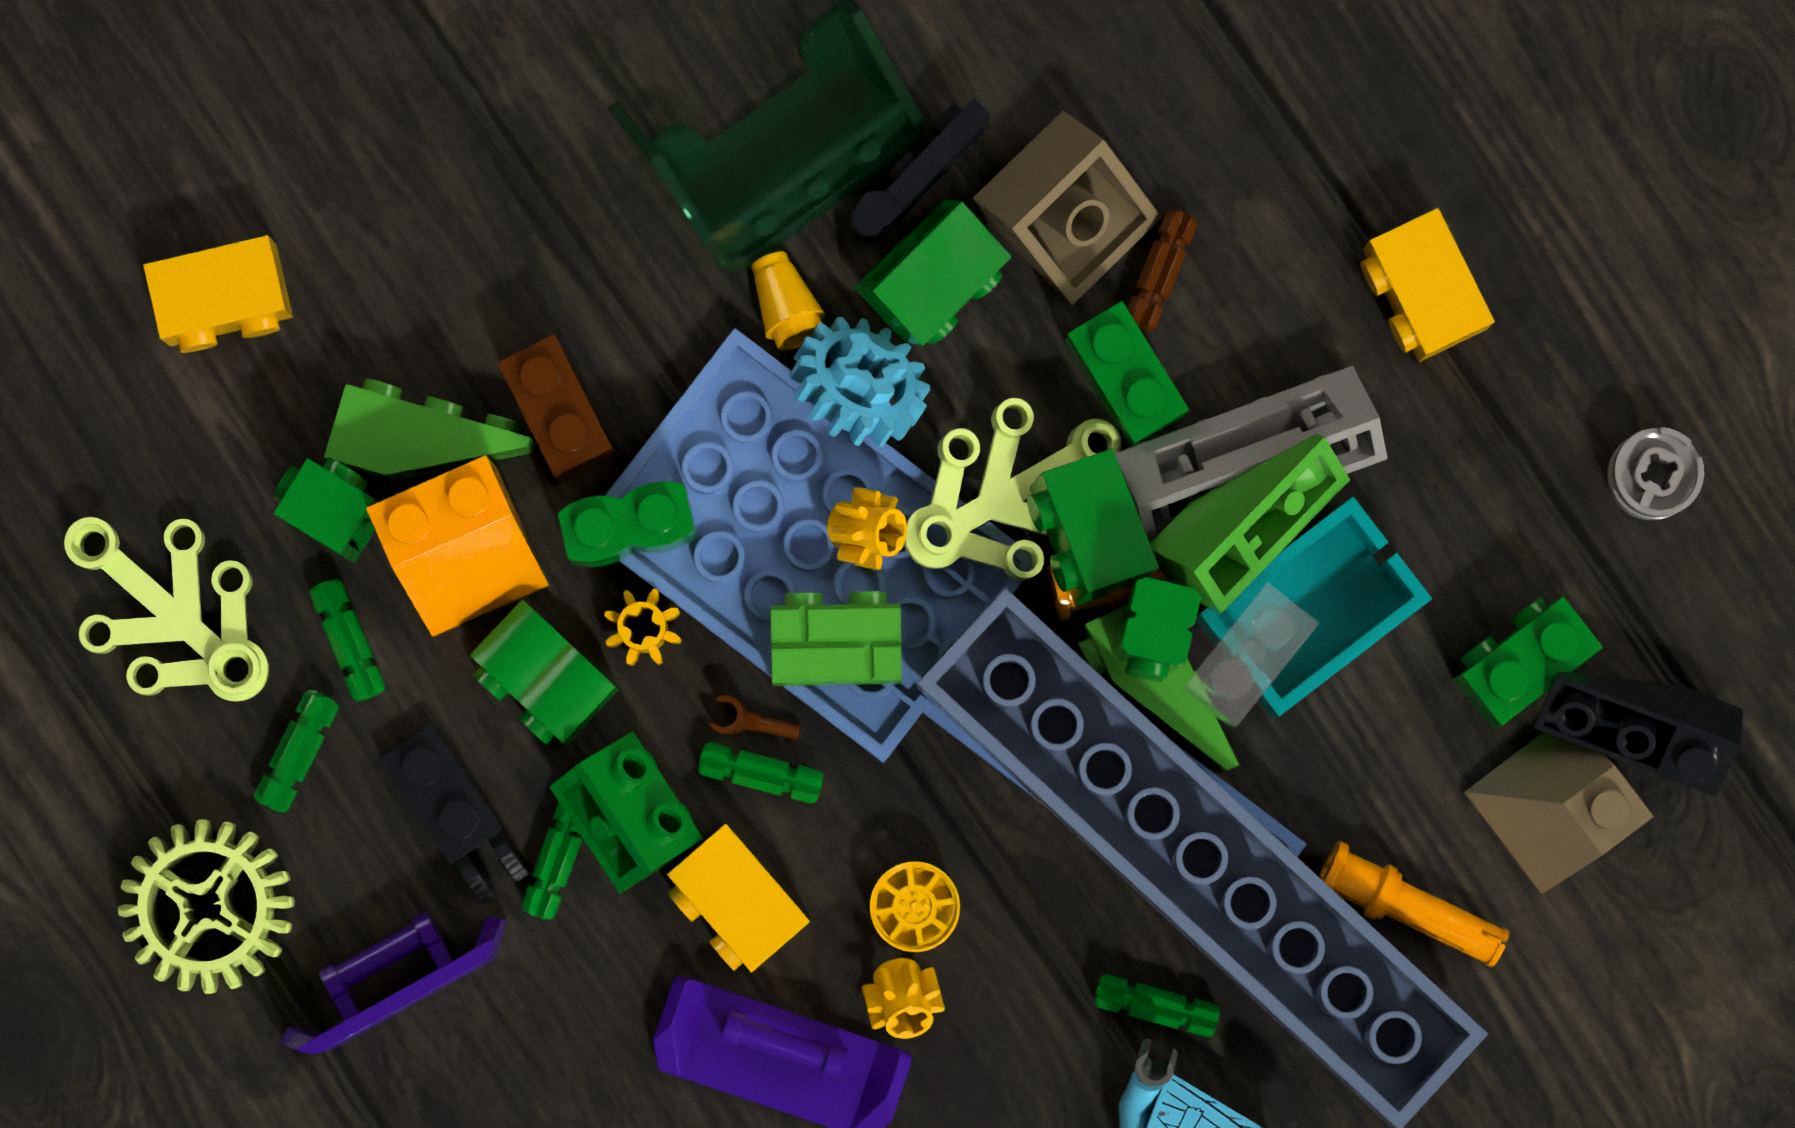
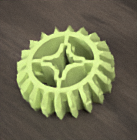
M197 820L195 840L192 841L183 825L177 824L172 826L171 837L175 847L170 849L167 843L160 837L150 839L148 844L151 851L157 856V861L153 863L142 856H135L131 861V865L146 876L143 882L125 879L121 884V889L125 892L139 894L137 905L124 904L118 907L119 916H138L140 926L129 928L123 932V938L126 942H133L145 937L148 945L138 951L135 960L139 964H146L157 956L161 957L162 960L154 973V978L158 981H166L176 968L180 969L177 988L181 991H190L194 985L196 975L201 974L203 992L205 994L216 993L219 985L218 973L222 972L225 982L231 989L241 987L242 976L238 966L243 964L253 976L263 974L265 972L263 963L255 953L261 950L268 956L278 957L282 952V948L267 938L270 930L277 933H290L292 929V924L288 921L274 919L275 908L288 909L295 905L294 897H274L273 887L284 885L290 880L289 873L287 871H280L268 876L264 869L274 863L278 857L274 849H267L254 858L251 853L258 844L259 836L254 832H248L241 838L238 845H234L236 825L231 822H223L219 828L216 840L212 839V827L209 820ZM214 852L227 857L219 870H214L206 881L195 884L171 872L181 861L196 854ZM242 870L250 878L256 893L257 912L254 925L249 923L247 918L236 910L233 903V892L240 881L238 876ZM160 888L166 891L165 894L177 903L180 910V920L173 932L176 936L171 943L164 935L158 920L157 900ZM217 889L215 893L219 896L220 901L214 904L221 905L220 915L231 921L232 924L225 919L203 918L196 924L198 920L195 918L194 912L199 909L192 908L194 899L182 890L190 894L210 895ZM213 929H218L227 935H233L243 942L232 953L220 959L204 961L187 956L194 943H199L202 937Z

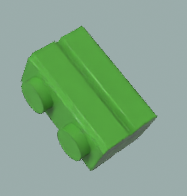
M880 591L848 593L849 604L823 605V593L784 594V605L771 606L773 686L902 684L900 603L887 604V592Z

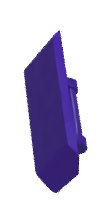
M427 911L412 919L413 924L337 966L332 963L319 971V975L344 1022L322 1034L294 1026L287 1027L279 1044L308 1054H319L334 1050L489 964L498 953L507 920L487 916L474 950L454 960ZM425 946L438 970L361 1012L349 988Z
M677 976L672 983L653 1039L658 1070L830 1128H885L893 1119L912 1062L911 1053L684 976Z

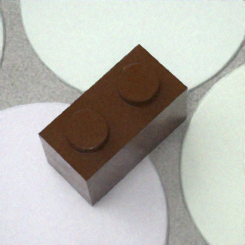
M555 334L497 362L547 464L559 484L616 456Z

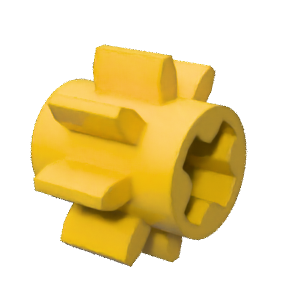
M854 487L852 501L844 500L836 503L828 518L827 533L830 542L835 547L840 548L836 557L839 561L851 562L855 566L880 570L883 562L882 556L891 557L898 554L906 541L907 521L904 514L900 510L895 509L898 501L897 497L880 494L878 490Z
M653 589L649 593L647 602H636L633 594L628 590L624 591V600L627 607L621 614L614 611H605L604 614L609 621L617 624L618 629L617 634L610 636L605 641L607 646L617 647L625 643L630 648L626 656L629 666H633L637 662L640 653H650L651 658L658 665L662 664V655L659 648L665 641L671 644H681L682 641L677 634L668 631L667 623L676 619L681 614L679 609L670 608L661 612L657 608L660 599L657 589ZM644 611L653 612L652 622L660 628L658 636H646L641 645L634 644V633L626 627L630 618L641 619Z
M908 958L892 959L881 964L874 972V984L862 985L861 988L871 1027L875 1030L885 1026L887 1032L895 1038L908 1039L923 1034L933 1023L932 1013L943 1012L945 1009L935 969L930 967L921 971L917 962Z

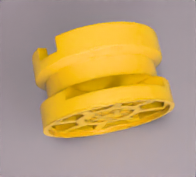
M906 862L889 869L876 883L870 899V915L876 931L893 947L908 952L927 951L943 943L955 929L960 913L959 895L952 880L939 868L924 862Z

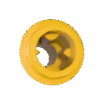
M784 251L774 252L756 260L751 265V268L755 275L754 280L766 338L774 340L778 350L788 351L800 348L807 336L810 337L816 326L822 323L821 320L824 318L825 313L794 265L789 261L787 253Z

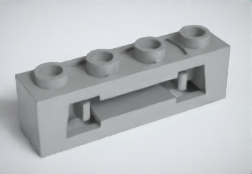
M1353 365L1115 453L1149 543L1176 517H1171L1168 504L1187 497L1192 502L1200 497L1199 492L1209 489V492L1316 433L1324 436L1329 445L1338 441L1342 444L1347 452L1336 457L1347 474L1388 459L1380 417Z

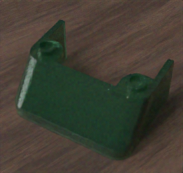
M825 0L830 9L811 22L799 40V56L808 72L708 144H706L695 128L687 124L667 126L648 138L618 100L607 108L650 175L707 253L724 270L738 271L751 266L756 260L770 253L901 159L909 150L914 149L923 135L924 119L864 12L854 0Z

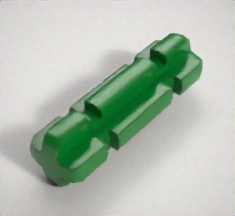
M333 578L315 585L310 589L309 595L317 614H323L325 618L321 624L339 668L347 672L348 676L344 678L351 698L359 702L379 695L385 690V684L376 665L372 666L370 663L373 654L355 610L348 609L347 604L351 601L343 582L338 578Z
M308 690L304 693L296 709V712L301 715L297 722L290 721L268 765L273 768L270 777L263 775L254 793L255 799L260 804L281 813H285L290 809L298 793L293 787L296 781L303 783L325 738L320 733L324 726L330 728L339 710V704L335 700L314 690Z
M713 742L705 743L698 763V772L702 776L723 781L724 777L732 778V784L779 796L782 795V792L790 793L791 799L810 804L816 803L824 779L823 773L820 770L799 765L798 769L789 767L790 762L740 750L739 754L731 752V747Z
M559 802L553 819H556L557 822L554 829H548L532 874L533 877H536L533 886L528 885L521 904L522 910L525 913L544 920H551L556 915L562 896L558 895L560 886L566 887L583 840L578 838L580 833Z
M1108 974L1102 975L1098 981L1094 996V1004L1098 1008L1119 1013L1120 1009L1128 1011L1127 1016L1178 1029L1179 1025L1187 1027L1186 1032L1204 1037H1212L1216 1031L1220 1017V1007L1215 1003L1196 998L1194 1002L1186 1001L1187 996L1137 982L1135 986L1127 985L1128 980Z

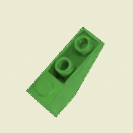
M365 378L363 388L345 385L324 458L327 460L331 457L351 470L389 481H396L455 469L485 455L491 461L530 454L533 453L535 443L531 437L522 435L524 424L517 421L487 414L485 424L462 418L463 407L458 404L426 396L424 406L400 400L402 389L384 382Z

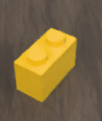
M1439 208L1370 240L1364 247L1363 251L1367 259L1360 262L1364 277L1376 296L1385 293L1395 316L1388 319L1393 336L1404 353L1413 350L1418 362L1486 331L1495 322Z
M268 235L143 265L160 339L170 347L179 345L181 353L195 352L214 347L218 344L216 336L241 330L242 338L268 335L280 330L278 321L293 318L277 245Z
M727 824L722 826L667 874L676 885L667 893L691 922L700 915L706 919L718 933L709 943L733 971L744 964L751 973L754 972L811 922Z

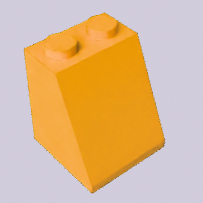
M486 455L366 508L393 571L432 637L550 586L497 467Z

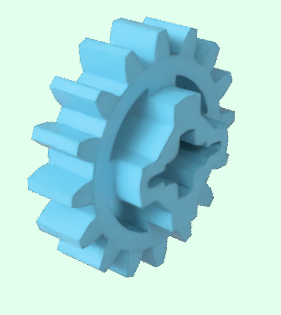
M837 317L831 328L820 323L816 326L811 336L805 338L794 356L797 363L790 373V379L802 383L794 395L796 400L803 402L811 401L814 405V408L808 415L809 419L816 421L826 418L831 422L829 435L835 437L843 429L850 432L853 445L860 446L865 436L870 435L877 447H883L890 436L898 441L903 439L910 427H914L927 405L923 400L930 391V385L918 379L925 370V366L923 363L909 362L906 356L912 348L908 343L895 346L889 342L891 330L887 327L877 335L870 332L867 319L861 318L855 329H851L843 317ZM829 358L831 364L828 368H826L825 360ZM894 395L895 404L891 406L889 401Z

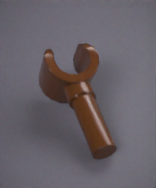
M722 695L714 699V701L722 704L734 705L737 710L735 722L728 727L709 722V726L721 734L735 736L744 730L795 740L798 739L801 724L766 717L760 713L749 711L742 701L731 696Z

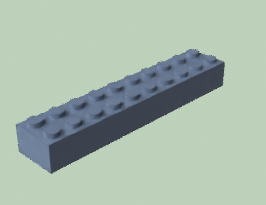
M1006 588L917 683L916 688L1391 1128H1403L1488 1035L1468 1014Z

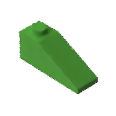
M1316 433L1190 502L1150 543L1158 566L1168 582L1195 588L1202 595L1200 603L1221 614L1350 481V478L1326 438Z
M1126 605L1084 625L1083 630L1087 639L1078 643L1084 660L1099 675L1105 674L1112 687L1221 772H1226L1239 765L1188 658L1186 663L1179 669L1168 673L1167 679H1163V682L1133 677L1125 674L1127 663L1120 661L1114 655L1121 626L1126 621L1123 617Z

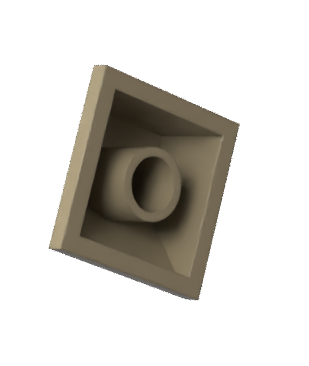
M1542 732L1463 792L1540 895L1604 855L1654 817L1621 772L1605 755Z

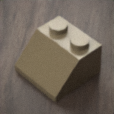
M1062 111L972 198L1002 237L1071 305L1162 218L1104 139L1065 111Z

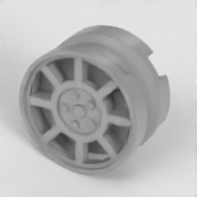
M1660 427L1639 431L1622 442L1613 452L1607 468V484L1616 504L1627 514L1649 521L1668 518L1688 507L1698 496L1704 480L1703 460L1691 444L1692 441L1679 431Z

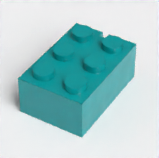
M1354 497L1350 498L1281 551L1221 614L1208 607L1196 618L1197 623L1272 720L1281 716L1432 600V597L1398 553L1388 558L1381 565L1377 563L1372 555L1389 542Z

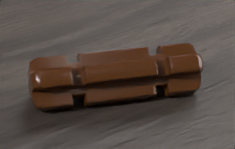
M1169 209L1166 212L1157 233L1161 236L1160 241H1154L1135 288L1139 293L1137 296H1132L1127 308L1142 331L1153 332L1156 329L1164 307L1160 305L1162 301L1168 300L1187 253L1183 248L1190 245L1197 228V219L1182 211Z

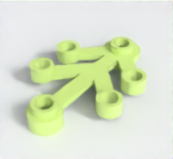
M1019 398L1007 399L994 409L991 416L994 434L978 498L956 510L964 468L978 458L980 443L976 435L967 429L958 428L950 431L942 437L938 444V456L941 462L930 505L919 508L907 520V537L904 543L907 553L916 563L930 569L944 568L953 564L958 558H964L1002 569L1007 576L1017 581H1024L1037 575L1043 567L1044 555L1036 543L1029 540H1020L1008 546L970 533V531L989 520L1048 536L1046 531L1039 532L1031 519L1028 504L1023 502L1029 495H1032L1029 487L1041 472L1096 454L1088 446V438L1091 433L1101 434L1107 442L1106 450L1113 448L1114 453L1120 452L1122 442L1119 432L1111 423L1105 420H1087L1071 431L1067 438V447L1010 479L1020 436L1029 431L1033 424L1034 415L1030 405ZM1006 408H1013L1021 414L1022 425L1019 429H1010L1005 425L1003 412ZM959 438L967 444L969 452L965 460H958L950 454L949 443L951 439ZM936 524L945 530L947 541L943 547H936L929 542L927 529L930 525ZM1017 549L1025 550L1031 555L1032 567L1028 572L1020 571L1013 563V555Z
M85 517L77 520L69 527L64 540L68 557L75 564L89 570L103 569L156 616L113 620L104 615L89 616L82 622L79 628V640L84 648L97 654H106L114 650L118 645L185 641L204 658L163 664L158 659L152 657H139L129 665L126 673L128 685L133 691L151 696L158 694L165 687L208 684L217 696L225 700L238 702L254 697L263 689L269 675L268 660L263 650L248 640L245 596L252 587V574L245 565L234 560L224 561L214 569L211 577L212 586L221 595L220 638L202 622L198 554L204 547L205 534L197 523L189 519H177L171 522L164 532L165 546L171 552L173 596L119 550V536L109 523L99 518ZM182 527H190L195 533V542L187 550H178L173 541L174 534ZM100 533L105 539L103 552L97 556H88L84 550L85 539L90 534ZM231 568L239 569L243 576L241 587L234 592L225 591L221 585L223 573ZM104 622L110 628V638L104 645L94 646L89 639V631L94 624ZM235 658H243L249 668L247 676L239 682L231 681L226 673L228 663ZM145 664H152L158 671L157 682L149 688H142L136 679L137 671Z

